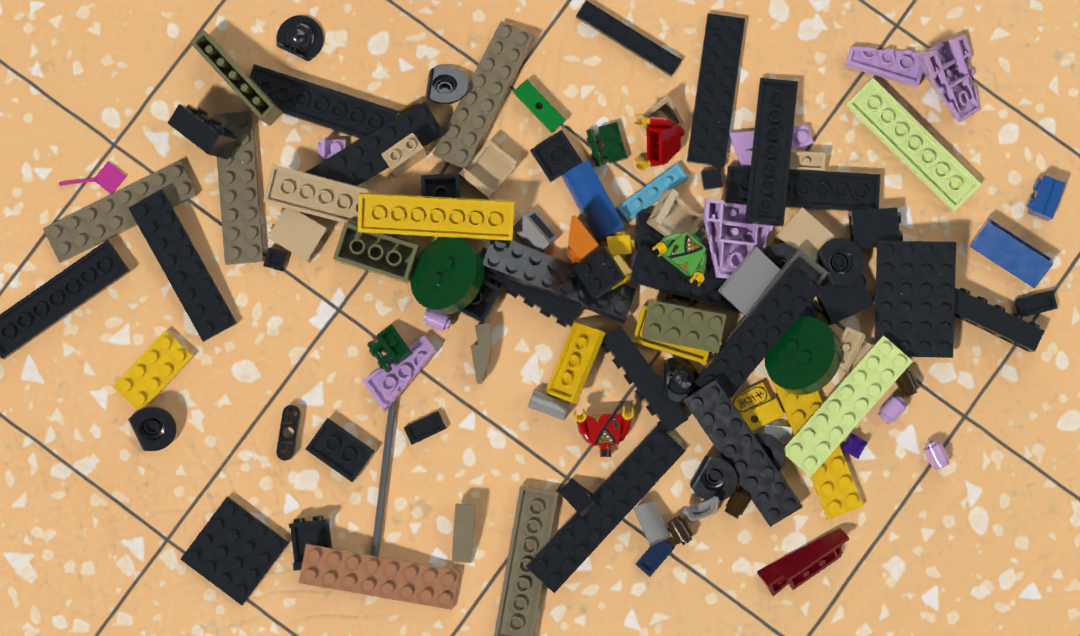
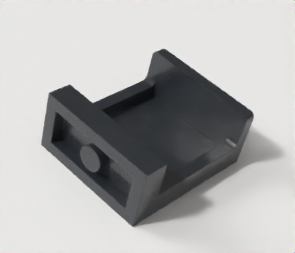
M897 207L853 210L848 213L850 240L856 243L860 249L877 248V241H903V233L899 231L901 213L898 212Z
M862 273L851 284L844 286L827 284L816 295L829 325H833L874 305L873 301H875L872 292L867 290L865 286L866 279Z
M324 515L312 517L313 520L305 521V518L293 519V523L289 524L294 555V571L301 570L306 544L333 548L330 519H324Z

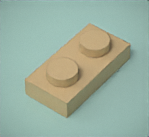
M791 150L789 169L825 171L826 153Z

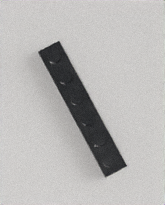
M587 0L576 15V18L670 77H672L682 59Z

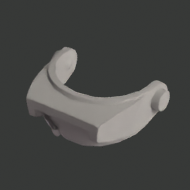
M713 496V498L688 507L684 506L682 511L693 522L716 514L720 501L718 497Z

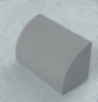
M535 209L526 213L513 226L515 233L529 248L544 252L559 238Z
M534 389L527 407L564 421L570 402Z
M655 501L634 507V512L650 546L671 537Z

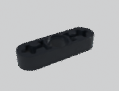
M295 405L286 406L282 412L276 454L279 459L284 461L292 459L295 455L301 411ZM291 408H294V412L297 413L296 416L292 417V422H296L295 426L285 424V421L289 422L290 420L287 411H291ZM287 427H291L294 430L293 437L289 439L283 434L284 429ZM282 440L293 441L292 445L288 444L287 449L291 453L286 455V458L281 453V449H285L286 443L282 444Z

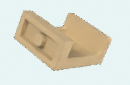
M414 133L409 134L382 153V157L395 177H398L427 156L424 147Z
M489 139L474 157L468 170L463 168L459 173L464 181L488 200L492 198L518 166L517 158L511 152L505 153L501 149V144L496 140L491 141Z
M674 189L663 192L646 223L664 236L675 232H687L689 235H692L696 228L701 230L704 227V213H697L677 198L679 193Z
M801 207L774 238L779 243L782 241L796 249H800L818 264V250L827 241L837 237Z
M282 208L278 214L279 220L269 228V236L267 238L310 263L329 230L299 211Z
M846 327L840 339L842 359L839 370L846 376L874 346L864 340L866 336L863 333Z

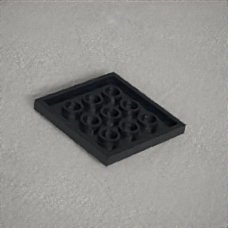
M227 496L180 560L240 605H243L287 547L289 541Z

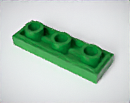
M527 79L513 91V94L551 133L556 131L566 121ZM540 104L543 108L537 109L536 106Z

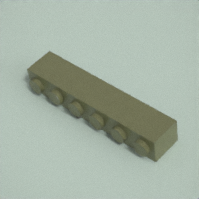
M203 30L190 43L261 121L271 126L283 114L277 105L209 33Z

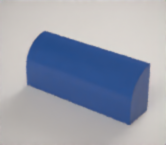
M589 160L575 166L561 176L597 243L624 229L625 226Z
M989 217L978 230L970 244L972 249L1034 289L1053 266L1052 258Z

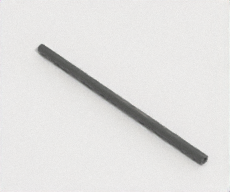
M397 399L388 408L371 555L379 556Z

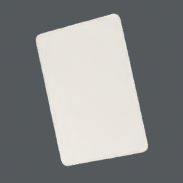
M765 425L764 433L773 435L782 445H786L790 441L792 428Z

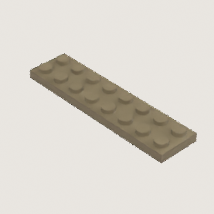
M500 22L469 82L468 91L459 101L444 130L445 135L441 136L433 156L460 169L465 168L468 170L535 39L534 35L505 22Z
M252 111L213 114V118L222 123L221 127L235 133L234 137L240 140L228 160L217 157L225 265L264 262Z
M179 160L44 227L43 230L58 261L62 263L137 226L128 207L161 189L164 190L173 207L197 196L198 194L182 162Z
M520 486L494 636H534L543 582L526 565L551 538L558 492Z

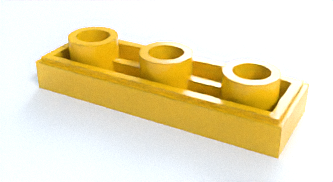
M776 398L741 414L752 431L785 416ZM752 416H755L757 418V421L755 423L751 422Z

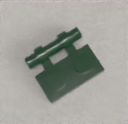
M617 122L598 127L599 135H595L593 129L586 130L588 137L586 140L590 144L592 150L591 157L595 161L596 167L604 165L602 158L607 157L609 164L627 159ZM602 141L605 151H599L597 142Z
M392 324L376 335L380 340L375 344L374 341H370L367 344L370 354L376 357L378 365L386 373L392 370L391 361L394 360L398 365L413 354ZM384 348L388 351L386 355L381 353Z

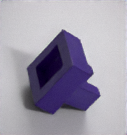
M849 433L841 450L859 459L868 442L853 433Z

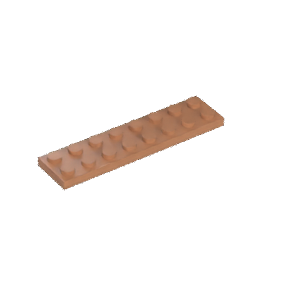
M306 544L298 583L452 610L460 571Z

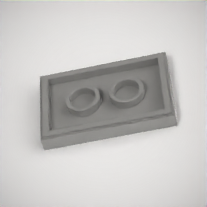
M754 246L719 288L718 292L743 315H746L780 269L761 250Z

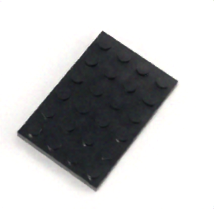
M877 241L874 345L884 335L908 357L953 358L956 242Z

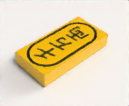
M762 382L730 399L740 414H743L771 400V397Z

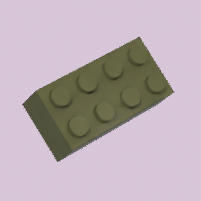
M345 222L333 259L336 262L408 284L420 248L418 245L384 234L358 232V226Z
M649 298L641 336L644 339L719 353L726 314L724 312Z

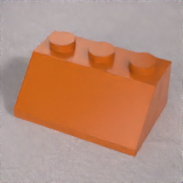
M574 214L571 217L567 257L573 264H579L597 251L599 245Z

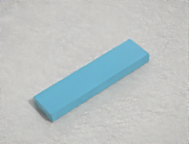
M676 163L616 207L624 220L629 223L636 218V213L644 212L659 201L664 191L675 189L689 177L680 165Z

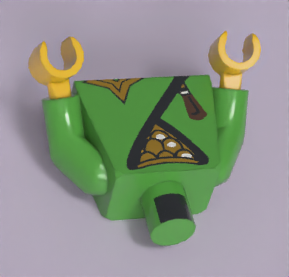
M696 228L692 235H689L687 232H675L667 235L652 247V250H659L660 254L658 257L663 256L686 276H692L690 279L691 283L696 279L698 281L697 286L699 287L704 281L707 255L705 253L706 247L700 242L706 234L699 228Z

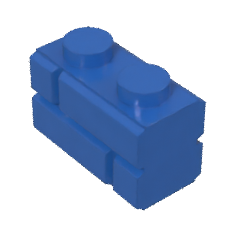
M1046 175L1036 179L1033 185L1034 195L1029 197L1026 207H1028L1027 213L1046 221L1053 219L1066 183Z

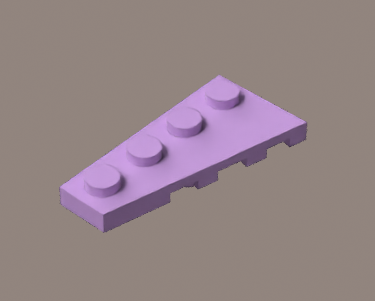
M851 46L845 62L846 67L918 88L923 73L917 56L920 53L912 52L911 50H876L875 48Z
M807 125L795 126L793 128L791 150H798L814 143ZM754 131L729 133V138L740 166L750 167Z
M425 335L409 346L413 353L398 365L394 360L390 362L392 367L390 372L386 373L384 369L379 368L362 380L384 411L391 406L437 352Z

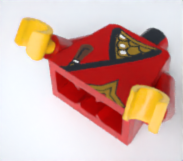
M641 113L635 114V117L642 118L640 122H634L637 126L644 127L646 124H649L646 127L647 160L642 156L636 157L635 161L638 163L636 167L644 171L648 165L653 167L668 164L671 158L681 149V137L685 134L684 129L666 117L650 116L646 118Z
M624 406L622 413L586 415L583 408V413L577 415L576 410H574L578 432L585 442L590 443L591 446H599L600 457H612L611 445H619V442L624 441L631 427L634 408L632 407L631 412H625Z

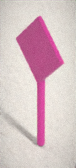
M108 161L95 178L59 182V185L96 182L107 192L113 194L127 176Z

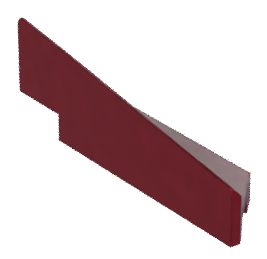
M839 528L758 570L757 574L772 596H775L787 585L794 590L841 558L843 553L841 547L845 542L849 541V537Z

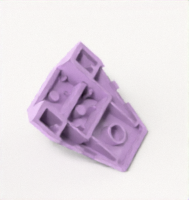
M966 34L936 44L917 55L919 65L922 67L923 73L930 85L958 123L980 111L977 86L973 87L972 75H975L974 69L970 68L969 58L972 57Z
M705 198L703 218L716 278L728 279L754 246L761 251L766 247V240L773 226L744 223L746 205Z

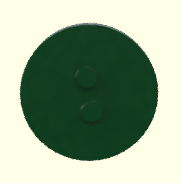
M444 237L432 242L419 254L413 265L410 278L413 296L419 304L437 314L447 315L464 309L474 300L482 286L484 279L483 259L473 246L460 238Z
M799 317L765 356L766 371L775 384L791 394L806 395L814 393L826 386L839 369L842 359L840 339L835 331L823 321L814 317Z

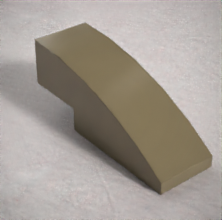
M490 323L475 325L478 344L471 345V352L477 384H482L490 361L492 348Z
M455 504L453 562L471 563L475 505Z

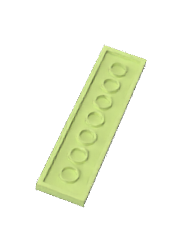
M874 78L845 105L953 212L982 185Z
M883 335L784 446L785 456L811 477L913 361Z

